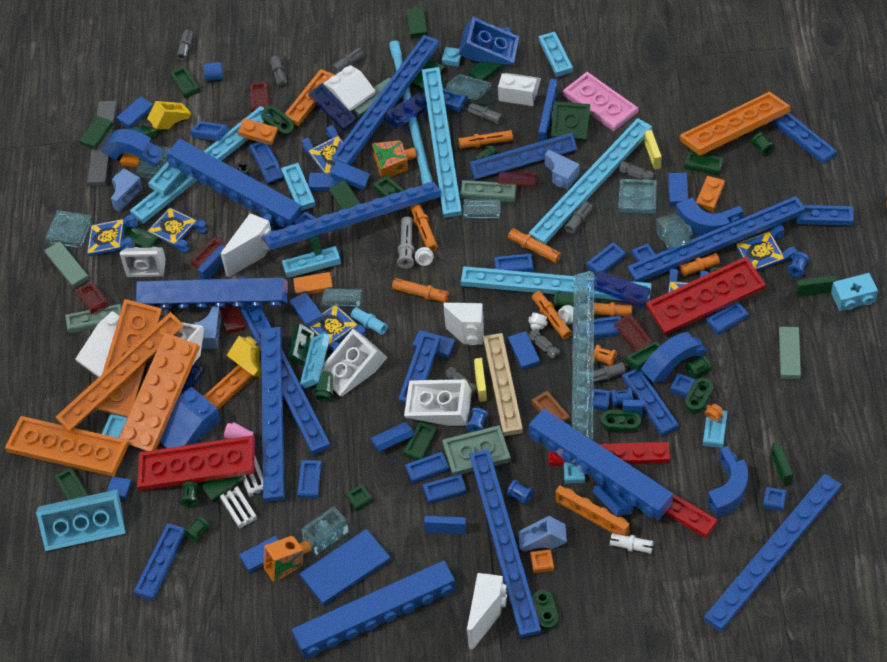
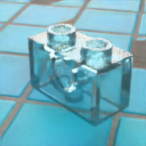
M677 213L655 219L658 236L669 249L691 243V227Z
M333 506L303 527L301 531L303 540H307L311 550L318 554L348 532V526L344 516Z

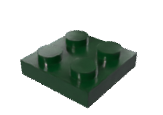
M555 101L551 138L573 132L575 140L587 141L591 105Z

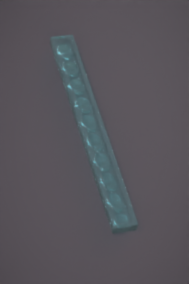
M587 271L574 275L572 427L593 441L594 273Z

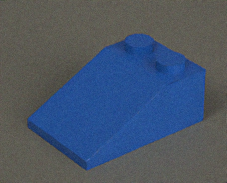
M472 17L464 28L458 54L473 61L513 65L519 36Z
M190 387L179 396L159 443L165 448L196 443L221 421L218 409L195 389Z

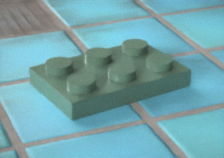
M500 425L442 440L452 476L473 472L469 453L489 449L494 466L511 462Z

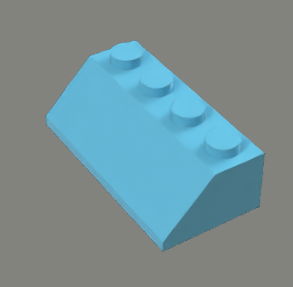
M118 490L39 506L36 511L45 551L126 533Z

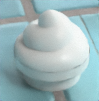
M422 247L416 251L415 260L418 264L427 266L433 261L434 256L431 249Z
M566 305L559 310L558 314L566 324H572L578 316V311L574 307Z
M532 313L528 320L531 329L538 332L547 326L548 323L546 321L547 316L538 313Z

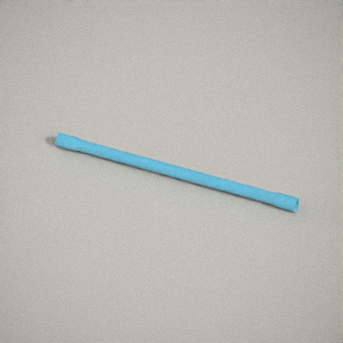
M392 41L389 46L397 71L403 63L402 52L399 42ZM408 87L402 97L423 185L428 182L431 183L433 180L429 171Z

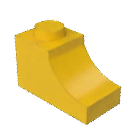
M155 101L147 119L155 129L170 130L171 126L176 122L189 119L191 112L183 103Z
M238 336L227 356L251 375L262 378L261 348L256 345L257 341L249 336L247 338Z

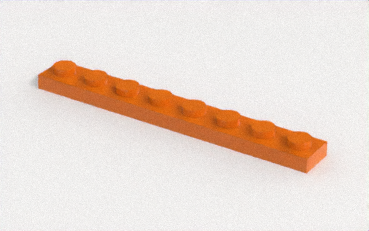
M170 312L56 416V419L71 432L156 354L164 333L175 336L184 328V325Z

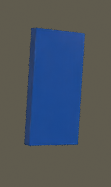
M366 529L299 574L301 579L324 606L390 562L391 558Z

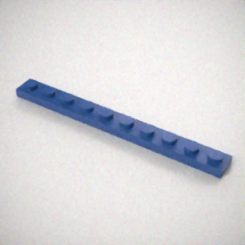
M426 35L421 38L331 157L334 163H336V160L347 165L353 162L440 45L439 40Z
M428 182L399 193H392L383 198H376L364 204H357L348 209H341L332 214H325L313 220H306L297 225H290L278 231H271L263 235V239L268 248L273 250L441 197V190L434 182Z
M795 196L628 266V271L635 282H643L696 258L705 256L805 214V207L798 197Z
M247 304L245 307L240 308L254 339L257 341V345L261 348V329L271 328L261 307H252L251 304ZM282 350L283 397L311 454L315 455L331 448L330 443Z
M280 327L261 329L263 499L265 502L285 500L282 335Z
M486 449L469 453L504 582L507 585L506 589L520 638L540 634V625L490 451Z
M824 474L704 616V621L722 632L838 493L842 484Z

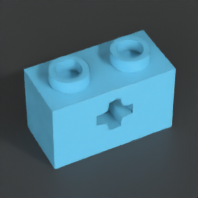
M870 273L833 282L831 291L839 311L851 310L862 305H870L876 302L878 293Z

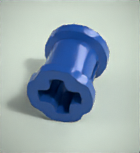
M796 252L793 255L792 264L787 268L788 273L794 277L803 276L805 265L810 261L809 257L802 252Z
M628 387L627 390H611L613 407L623 404L624 399L633 400L631 387Z
M473 408L471 419L467 423L466 429L469 432L483 430V424L488 417V413L483 409Z
M517 480L510 484L507 491L508 497L513 496L524 505L529 502L533 495L532 488L520 485Z

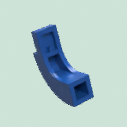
M129 129L114 131L101 149L103 153L115 160L122 153H130L155 167L164 153V150L149 142L150 137Z
M690 198L676 204L675 216L687 230L701 236L742 219L743 210L738 206L722 213H708L699 208L695 200Z
M688 332L681 333L663 343L648 358L641 370L652 382H662L667 379L671 371L681 361L688 357L703 356L707 349L698 338L692 337Z
M728 446L720 449L719 460L729 476V481L724 486L708 492L707 503L716 518L722 517L736 509L742 502L747 488L748 469L745 460L738 461L735 453H731Z

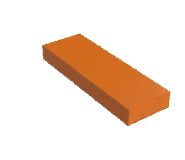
M238 365L203 397L219 410L255 376Z

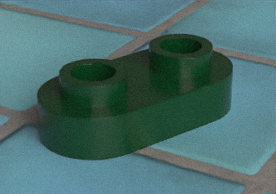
M268 105L261 112L263 122L277 127L278 134L286 136L293 130V121L275 106ZM267 114L272 115V118H268Z
M699 378L694 382L685 398V408L687 411L699 413L704 409L713 392V383L709 379Z
M608 410L601 416V425L608 431L635 432L641 426V417L634 411Z
M539 590L532 597L538 622L542 630L551 631L558 625V614L554 599L550 592ZM546 598L545 601H540L539 599ZM545 616H550L551 618H550V619H545L544 617H545Z

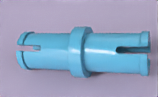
M358 307L354 308L351 313V318L362 323L365 328H371L381 335L387 331L388 325L376 319L375 315L368 314Z

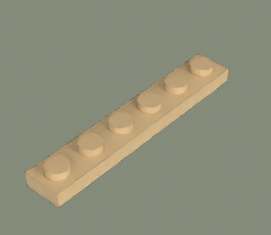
M500 333L483 336L503 436L523 433L503 335Z

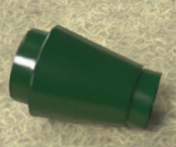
M329 371L322 372L314 391L317 400L327 402L333 397V373Z

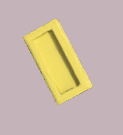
M652 130L645 131L644 143L653 168L655 170L661 169L662 157Z
M482 358L474 360L478 399L480 402L487 401Z

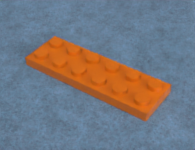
M768 92L681 134L680 141L698 155L706 154L731 140L737 139L739 136L791 112L790 105L771 92Z
M124 299L102 374L159 323L162 313L161 308ZM147 362L95 410L128 417L137 398Z
M164 333L120 434V439L127 440L129 445L144 451L157 449L201 347L200 345Z
M21 416L5 446V450L17 455L114 477L129 443L124 439L76 428L69 432L63 425Z

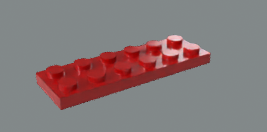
M746 256L647 302L646 308L664 336L764 290L766 284Z
M251 435L140 452L137 488L142 491L182 485L187 481L196 483L254 474L255 438Z

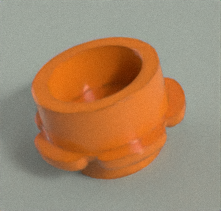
M716 404L706 406L705 415L709 419L718 422L720 418H723V409Z

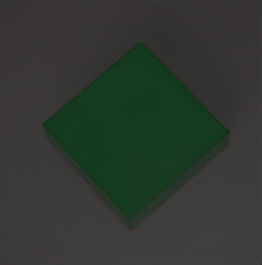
M363 484L345 493L346 498L356 511L373 502V497Z

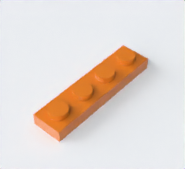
M320 69L287 110L285 115L293 121L294 125L299 127L326 93L323 83L332 76H335L334 74Z
M559 486L555 491L557 503L611 533L624 536L629 535V523L624 518L616 517L606 508L596 506L591 500L578 496L569 488Z

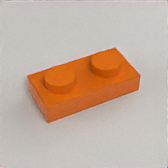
M244 118L238 130V136L272 146L278 128Z
M707 176L696 201L699 208L711 212L714 211L725 185V180Z

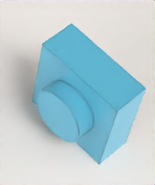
M445 47L442 64L459 67L462 58L458 54L459 49Z

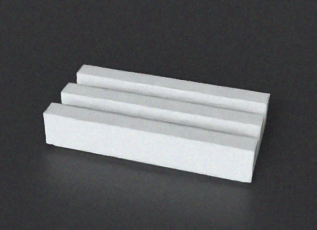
M255 455L254 467L262 485L258 486L254 474L249 475L254 488H250L247 478L244 479L243 482L249 497L253 496V493L259 494L263 490V475Z
M238 486L234 488V491H228L227 495H220L223 504L239 529L257 520L254 511ZM235 496H238L243 506L249 513L250 518L247 517V515L241 508L240 504L236 500ZM229 499L232 500L244 521L241 522L228 502Z

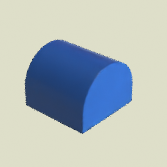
M221 62L204 64L206 81L224 79Z

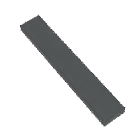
M99 101L97 116L113 121V126L97 149H92L87 179L88 186H106L110 156L103 153L101 149L114 131L117 110L116 101Z

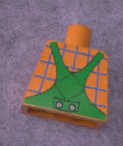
M401 141L372 144L374 158L381 179L386 175L391 178L408 170V160L417 158L415 148L404 150Z
M289 536L264 546V569L274 583L303 565V555L311 551L309 542L305 540L298 543L293 536Z

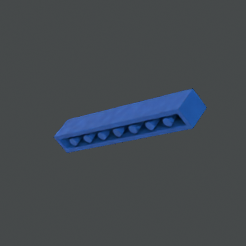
M179 139L167 153L168 163L172 168L182 170L187 176L199 180L203 185L210 186L216 192L230 197L232 201L239 202L248 210H253L262 217L266 213L272 215L273 222L279 227L287 228L293 225V222L301 216V204L182 139Z
M284 278L137 281L136 302L160 307L161 309H172V306H178L180 309H189L190 306L205 309L208 308V305H215V307L219 308L233 305L236 308H243L245 304H251L252 307H263V304L280 307L281 304L287 303L288 281Z
M543 409L529 424V435L535 442L542 443L550 452L557 453L565 462L572 463L579 471L593 477L598 484L605 485L613 494L620 495L631 506L641 509L646 516L653 517L658 521L673 504L672 492L547 410Z
M445 561L439 562L293 628L294 640L304 659L314 657L327 648L336 647L340 642L354 639L362 632L371 631L384 622H391L404 613L413 612L417 607L431 604L439 597L450 595L456 590L455 580Z

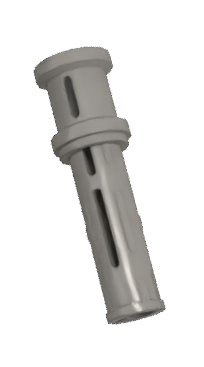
M404 217L401 219V244L398 246L399 258L397 265L400 268L408 269L414 265V260L412 259V254L414 253V247L412 246L413 219Z

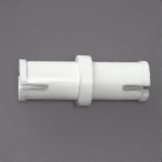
M615 533L611 535V538L618 539L619 542L610 540V546L626 548L630 552L636 550L649 554L652 553V548L644 547V545L653 546L652 540L639 539L635 535H630V537Z

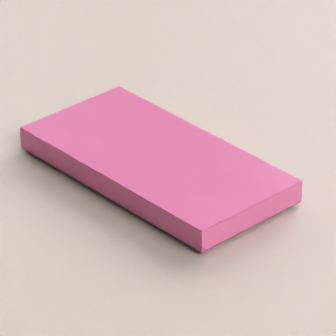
M588 72L563 90V96L573 103L590 104V115L612 131L617 130L638 113V107Z

